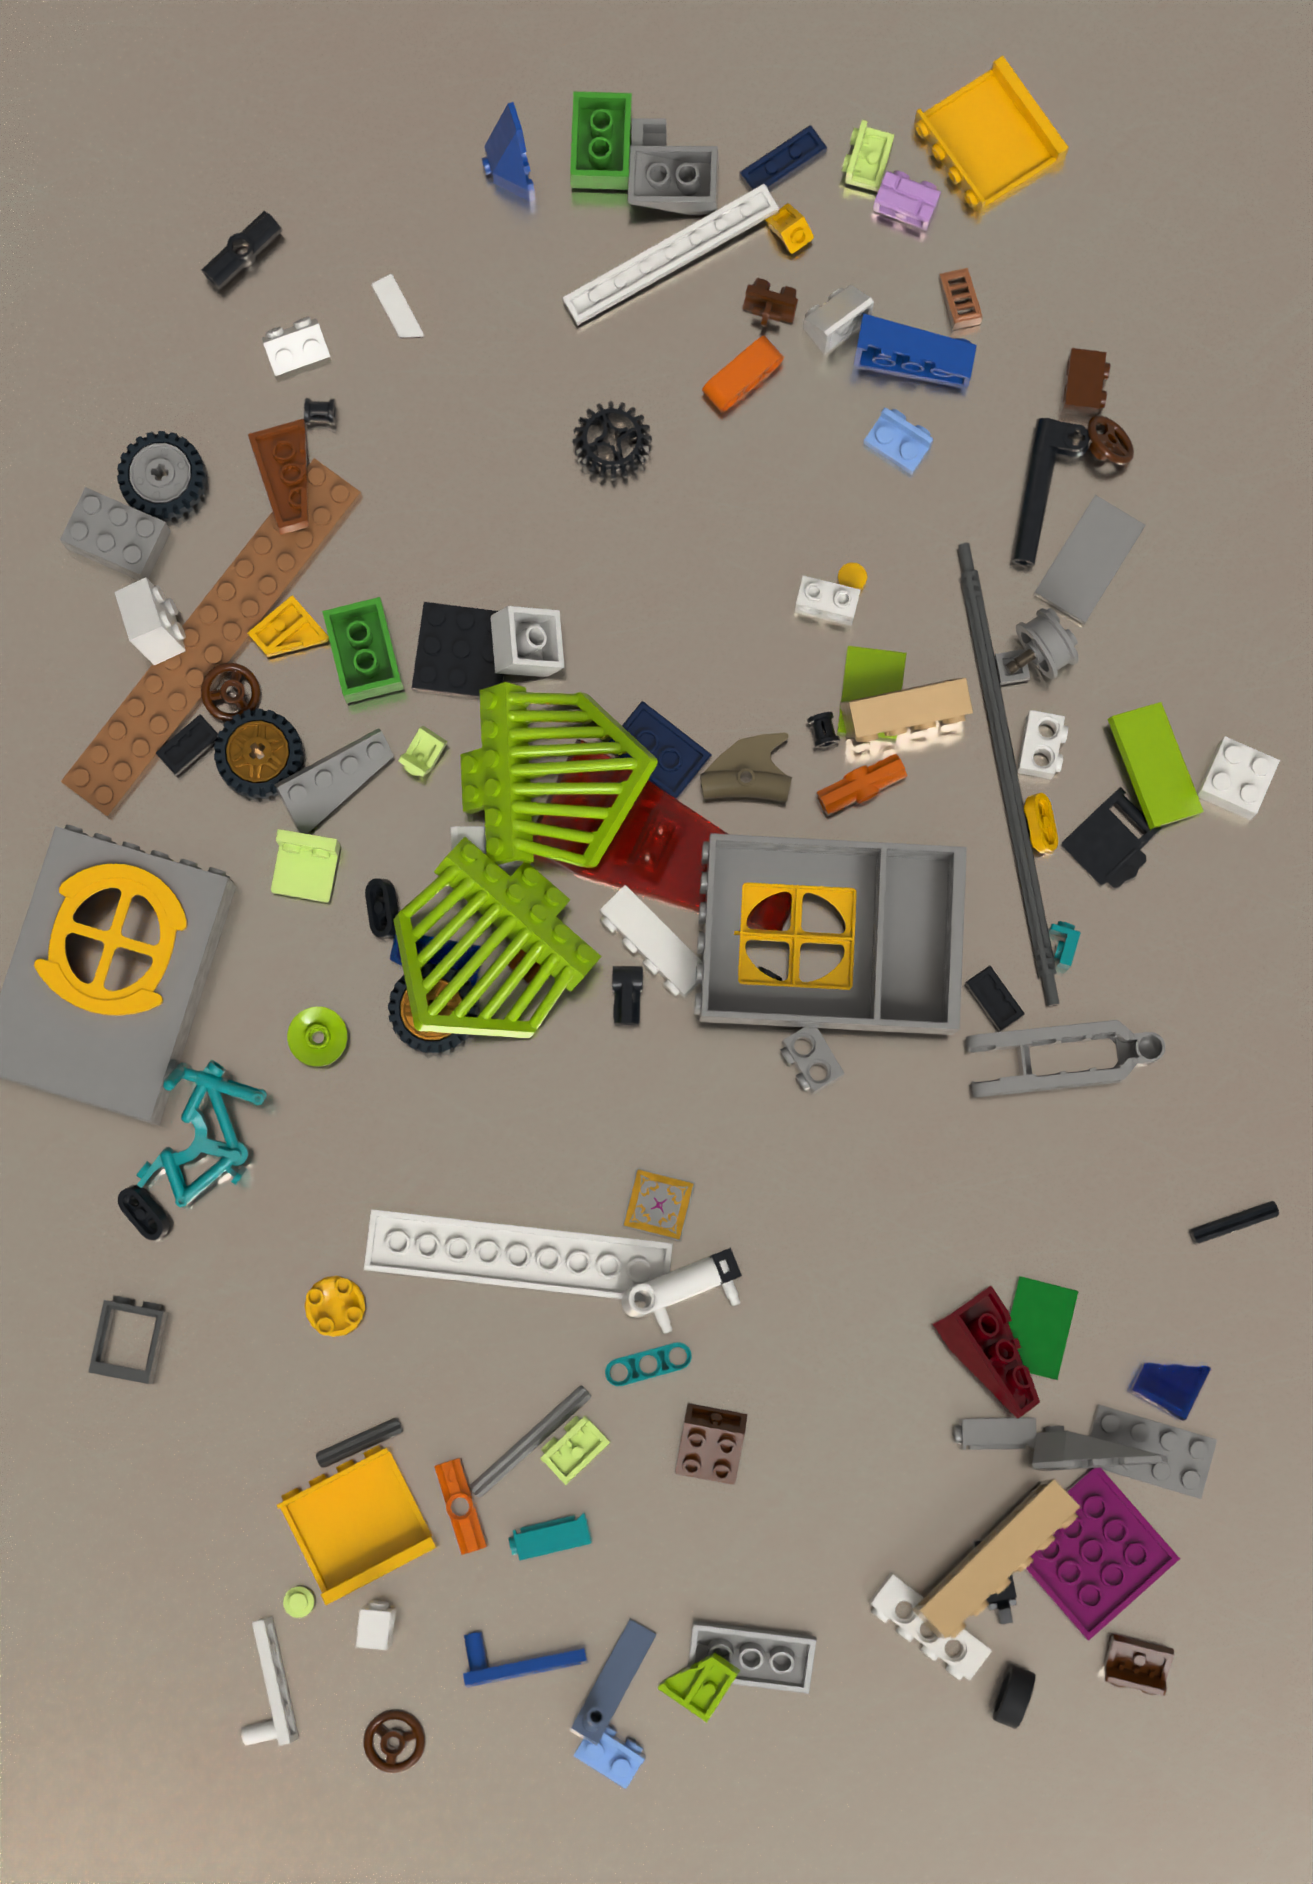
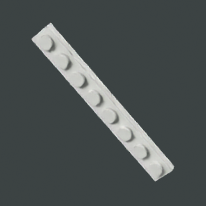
M765 184L562 297L563 302L575 323L579 325L779 212V207Z

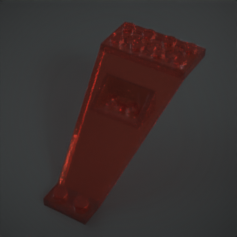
M577 739L576 742H575V744H576V743H587V742H585V741H583V740ZM607 754L568 756L566 761L612 759V757ZM633 770L559 774L556 783H620L627 781ZM647 781L597 867L585 868L550 858L547 859L572 873L622 887L626 885L633 890L699 908L700 902H705L706 894H700L702 872H707V864H701L703 841H709L710 833H728L650 781ZM549 795L546 803L612 807L618 795ZM539 815L536 823L597 832L603 819ZM660 825H662L663 832L661 835H659L658 828ZM533 835L534 842L581 855L585 853L589 846L586 843ZM647 852L650 853V859L648 861L645 860V855ZM781 892L764 899L750 912L747 921L763 930L781 931L791 911V894Z

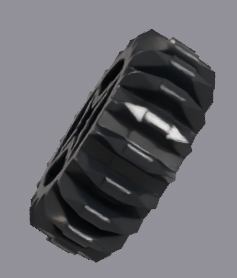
M612 401L608 402V409H603V405L598 403L597 413L588 409L586 413L589 419L580 417L579 424L582 427L574 428V434L577 437L573 439V446L578 447L575 450V456L578 458L583 457L580 465L582 467L590 465L589 474L591 475L600 470L599 477L602 480L606 477V473H611L612 481L616 480L617 473L620 472L624 479L628 478L627 469L637 473L638 466L636 463L645 465L646 458L643 455H649L651 452V448L647 446L652 443V436L647 435L650 427L647 424L641 425L644 422V416L638 415L634 417L636 413L634 407H631L626 412L625 403L623 402L619 404L618 409L614 408ZM611 421L621 422L627 425L630 429H628L627 427L616 428L615 426H613ZM601 424L603 433L601 436L594 438V442L588 444L590 434ZM608 431L611 437H615V440L617 439V451L614 445H610V442L608 443ZM637 439L633 451L623 458L622 448L630 444V440ZM594 453H597L598 455L604 453L609 454L614 461H607L601 459Z

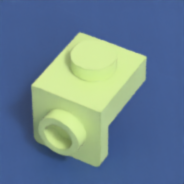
M422 726L417 731L406 753L402 754L398 761L404 765V769L415 776H424L432 771L448 741Z

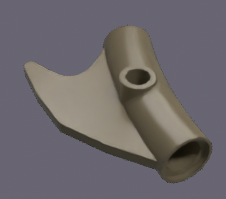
M788 733L762 734L740 739L734 743L704 773L700 774L703 799L749 797L786 803L792 777L783 773L773 763L771 752L788 740ZM748 777L751 781L744 783L741 778Z

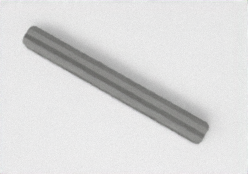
M579 1386L479 1476L470 1485L472 1492L479 1498L487 1493L591 1398L590 1393L583 1386Z

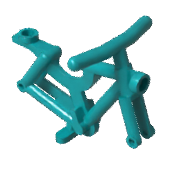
M210 1060L203 1071L190 1069L189 1064L186 1062L179 1063L163 1082V1088L171 1091L181 1079L196 1083L181 1115L184 1123L192 1122L194 1125L195 1138L192 1144L185 1150L176 1152L171 1147H166L153 1164L146 1161L136 1175L141 1179L137 1186L142 1188L154 1171L164 1167L176 1199L175 1203L178 1207H184L225 1171L233 1176L231 1182L236 1185L247 1168L242 1165L240 1169H237L235 1166L243 1164L247 1160L249 1152L247 1146L237 1139L221 1093L253 1102L255 1105H261L267 1097L266 1090L221 1077L226 1070L214 1060ZM206 1091L210 1097L226 1143L207 1138L208 1127L204 1114L199 1109ZM201 1152L221 1157L188 1187L186 1186L179 1165L192 1161Z

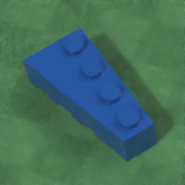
M863 313L853 366L968 387L977 345L972 344L967 339H954Z

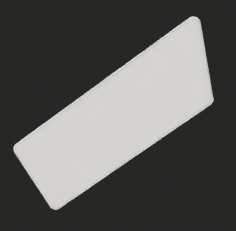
M390 274L372 283V287L400 338L423 337L424 333L393 275Z

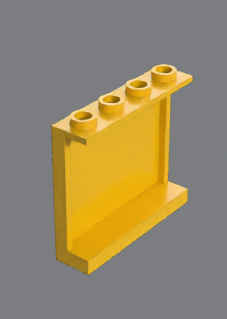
M1004 56L993 61L991 70L930 109L923 112L920 108L916 112L914 127L921 138L926 137L931 145L930 149L937 161L942 160L947 167V174L950 180L955 185L959 184L964 191L965 201L971 208L975 207L979 214L1064 160L1069 149Z
M380 1445L364 1452L363 1454L366 1459L356 1464L351 1459L337 1466V1474L327 1478L324 1473L308 1482L310 1488L302 1492L295 1488L281 1496L283 1502L276 1505L278 1509L282 1510L322 1591L320 1595L325 1605L438 1547L389 1447L382 1450Z

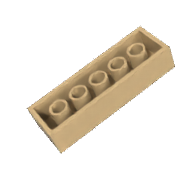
M1055 1479L1043 1481L912 1610L937 1637L945 1639L947 1637L955 1638L966 1627L964 1621L969 1616H977L988 1606L989 1603L986 1599L991 1594H1000L1011 1583L1008 1577L1013 1572H1022L1033 1561L1030 1556L1039 1549L1042 1551L1055 1540L1052 1534L1057 1529L1067 1528L1078 1517L1075 1512L1080 1506Z

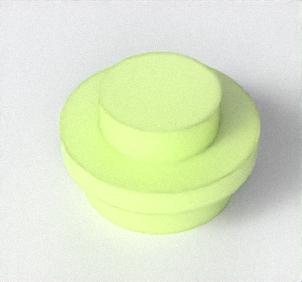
M293 1587L284 1596V1609L292 1617H305L314 1607V1596L305 1587Z

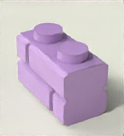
M887 171L875 198L873 210L927 231L939 203L941 191L937 190V187L928 181L918 183L910 180V176L902 171H894V173Z

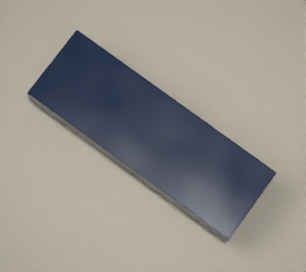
M809 125L740 171L739 176L750 191L763 184L769 190L825 153L827 146L814 128Z

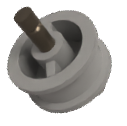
M1040 608L1036 611L1034 619L1026 624L1020 622L1016 625V633L1025 652L1005 665L1010 675L1033 661L1045 676L1054 679L1058 676L1059 669L1067 664L1074 665L1078 662V653L1074 647L1078 644L1077 639L1069 629L1064 630L1059 623V617L1052 608L1047 610Z

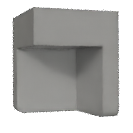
M632 118L631 146H666V119Z

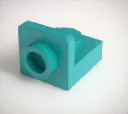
M1058 921L1057 925L1051 924L1048 931L1049 934L1065 938L1064 942L1058 941L1054 958L1059 959L1057 967L1068 970L1071 967L1081 932L1074 930V925Z

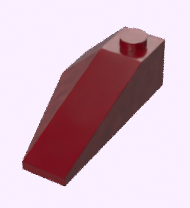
M989 1286L935 1322L933 1326L949 1350L1018 1419L1038 1405L1040 1400L1029 1369L1023 1365L1018 1349L1021 1348L1018 1338L1014 1339L1009 1326V1322L1012 1321L1010 1314L993 1287Z

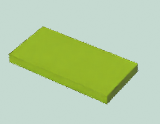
M1162 702L1117 714L1107 719L1150 830L1204 812Z

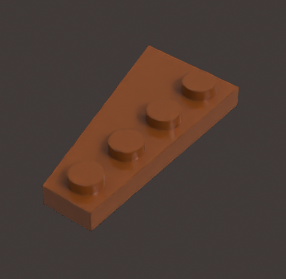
M304 418L248 434L280 535L309 527L306 424Z

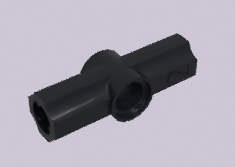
M263 211L241 233H235L229 238L227 246L201 269L202 273L220 290L241 269L251 266L256 261L257 254L282 232L281 226L269 213ZM241 246L249 248L244 254L235 253L237 248Z

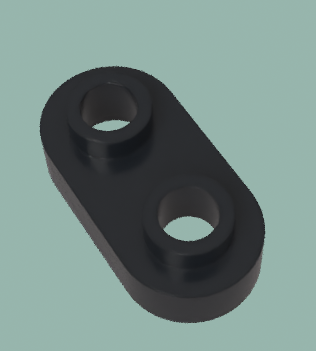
M374 878L369 881L365 889L370 929L377 937L390 938L396 934L393 920L398 914L395 888L388 879Z
M131 1185L119 1193L118 1205L121 1211L143 1237L148 1240H157L168 1232V1217L144 1188Z

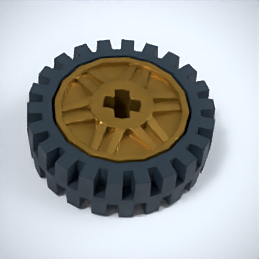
M245 710L241 715H234L230 722L227 721L223 725V730L219 731L217 742L214 744L216 767L225 783L238 794L253 799H267L272 795L275 797L279 793L274 784L302 770V762L304 760L302 741L293 725L282 715H278L271 710ZM258 748L264 754V757L258 759L257 756L255 757L254 751Z
M425 964L421 968L423 980L438 964ZM453 967L450 968L426 995L427 1004L433 1002L459 970ZM404 975L396 982L389 996L388 1010L390 1015L388 1017L389 1021L392 1022V1029L395 1034L399 1035V1039L403 1043H407L409 1047L420 1050V1052L439 1053L455 1048L470 1035L416 1030ZM469 979L438 1015L449 1016L473 988ZM479 1000L464 1017L477 1018L479 1014Z

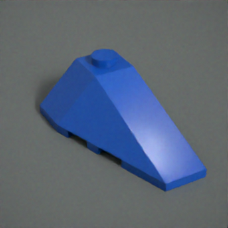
M514 102L507 104L484 146L486 157L481 158L485 174H491L494 184L532 202L536 200L532 179L528 177L531 170L526 155L523 131Z

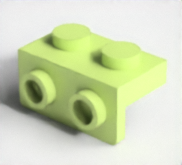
M862 120L860 128L854 127L850 145H853L854 149L852 155L846 154L842 172H846L845 183L878 192L895 134L867 127L868 121Z
M576 1415L563 1428L567 1433L559 1441L553 1437L541 1448L544 1455L540 1459L565 1485L610 1444V1441L586 1416L580 1420Z

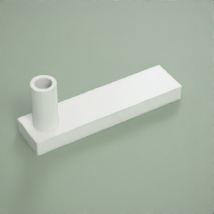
M271 1616L252 1622L273 1720L242 1727L241 1734L245 1745L277 1739L280 1746L299 1739L273 1617Z

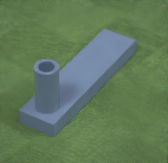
M631 1619L628 1621L573 1722L570 1731L592 1744L598 1745L657 1634Z

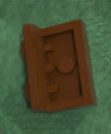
M1113 1634L1104 1663V1679L1106 1682L1119 1688L1129 1687L1138 1689L1148 1695L1158 1694L1165 1696L1167 1691L1166 1680L1174 1657V1649Z

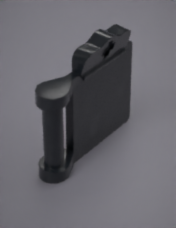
M1121 787L1103 802L1061 844L1099 885L1107 883L1115 890L1119 889L1125 882L1136 878L1139 869L1147 861L1146 855L1141 849L1162 830L1161 827L1149 829L1145 816L1125 796L1126 792ZM1117 804L1145 833L1141 838L1138 839L1110 810L1113 805Z

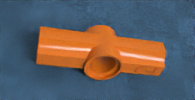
M895 753L869 767L865 765L849 772L843 777L844 779L817 791L816 795L823 811L829 816L855 802L860 804L880 793V790L907 778L908 775L901 759Z
M460 1458L434 1466L446 1503V1511L450 1516L461 1555L487 1547L475 1508V1501L471 1495ZM456 1498H464L469 1503V1510L465 1515H459L454 1512L452 1505Z

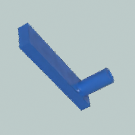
M482 1632L464 1635L470 1672L463 1673L464 1684L467 1688L588 1663L587 1652L583 1648L488 1668Z

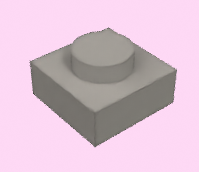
M1025 649L995 654L1000 685L1030 679L1028 664L1019 668L1012 675L1005 668L1007 663L1025 652Z

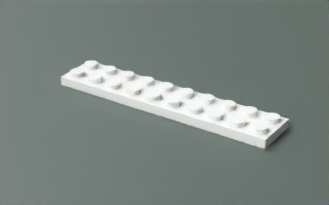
M371 1209L364 1270L622 1299L624 1293L630 1288L670 1272L673 1243ZM639 1293L634 1295V1301L646 1302L643 1295Z

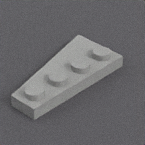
M378 728L274 785L298 833L308 834L393 758L394 755L383 732Z

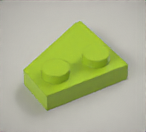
M713 1653L663 1680L657 1689L707 1723L741 1670L718 1654Z

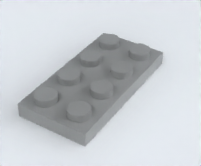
M1100 1404L1097 1405L1089 1436L1164 1455L1168 1459V1463L1101 1467L1103 1470L1202 1499L1217 1439Z

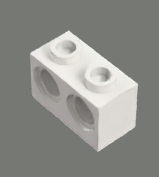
M803 576L795 612L852 626L860 589Z
M1034 710L1028 712L1017 773L1052 779L1055 772L1061 771L1063 755L1059 754L1060 743H1066L1069 726L1064 725L1065 716ZM1039 726H1050L1053 729L1054 735L1052 737L1042 736L1039 732ZM1038 753L1044 754L1048 758V765H1037L1034 761V755Z
M371 1600V1602H368V1605L360 1608L356 1647L388 1650L392 1646L396 1608L389 1607L388 1601Z

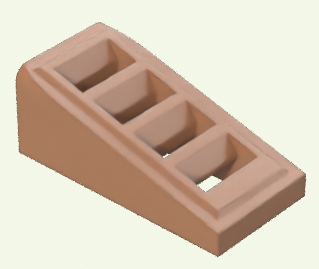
M968 268L939 274L952 330L981 324L983 317ZM963 277L964 282L953 285L948 283V280ZM966 288L965 293L956 295L951 293V291ZM966 298L969 300L967 303L955 305L954 302ZM971 308V312L958 315L957 311Z

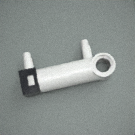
M728 1248L630 1288L622 1296V1308L626 1314L635 1318L654 1312L659 1326L662 1328L663 1333L666 1334L672 1331L671 1321L665 1309L669 1305L722 1285L727 1299H729L732 1306L740 1304L739 1294L733 1280L741 1277L742 1274L731 1248ZM636 1293L644 1296L646 1301L644 1308H639L634 1303V1295Z

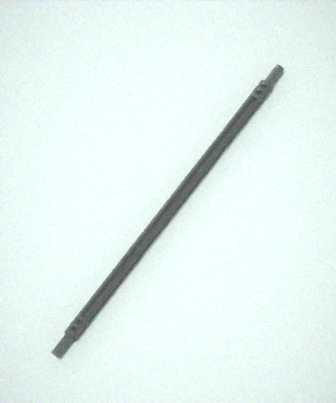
M962 543L958 545L963 569L961 580L1038 974L1043 979L1048 1006L1058 1005L1060 1003L1054 977L1057 974L1032 845L1030 843L1027 819L1024 813L1021 788L978 570L974 569L970 543Z

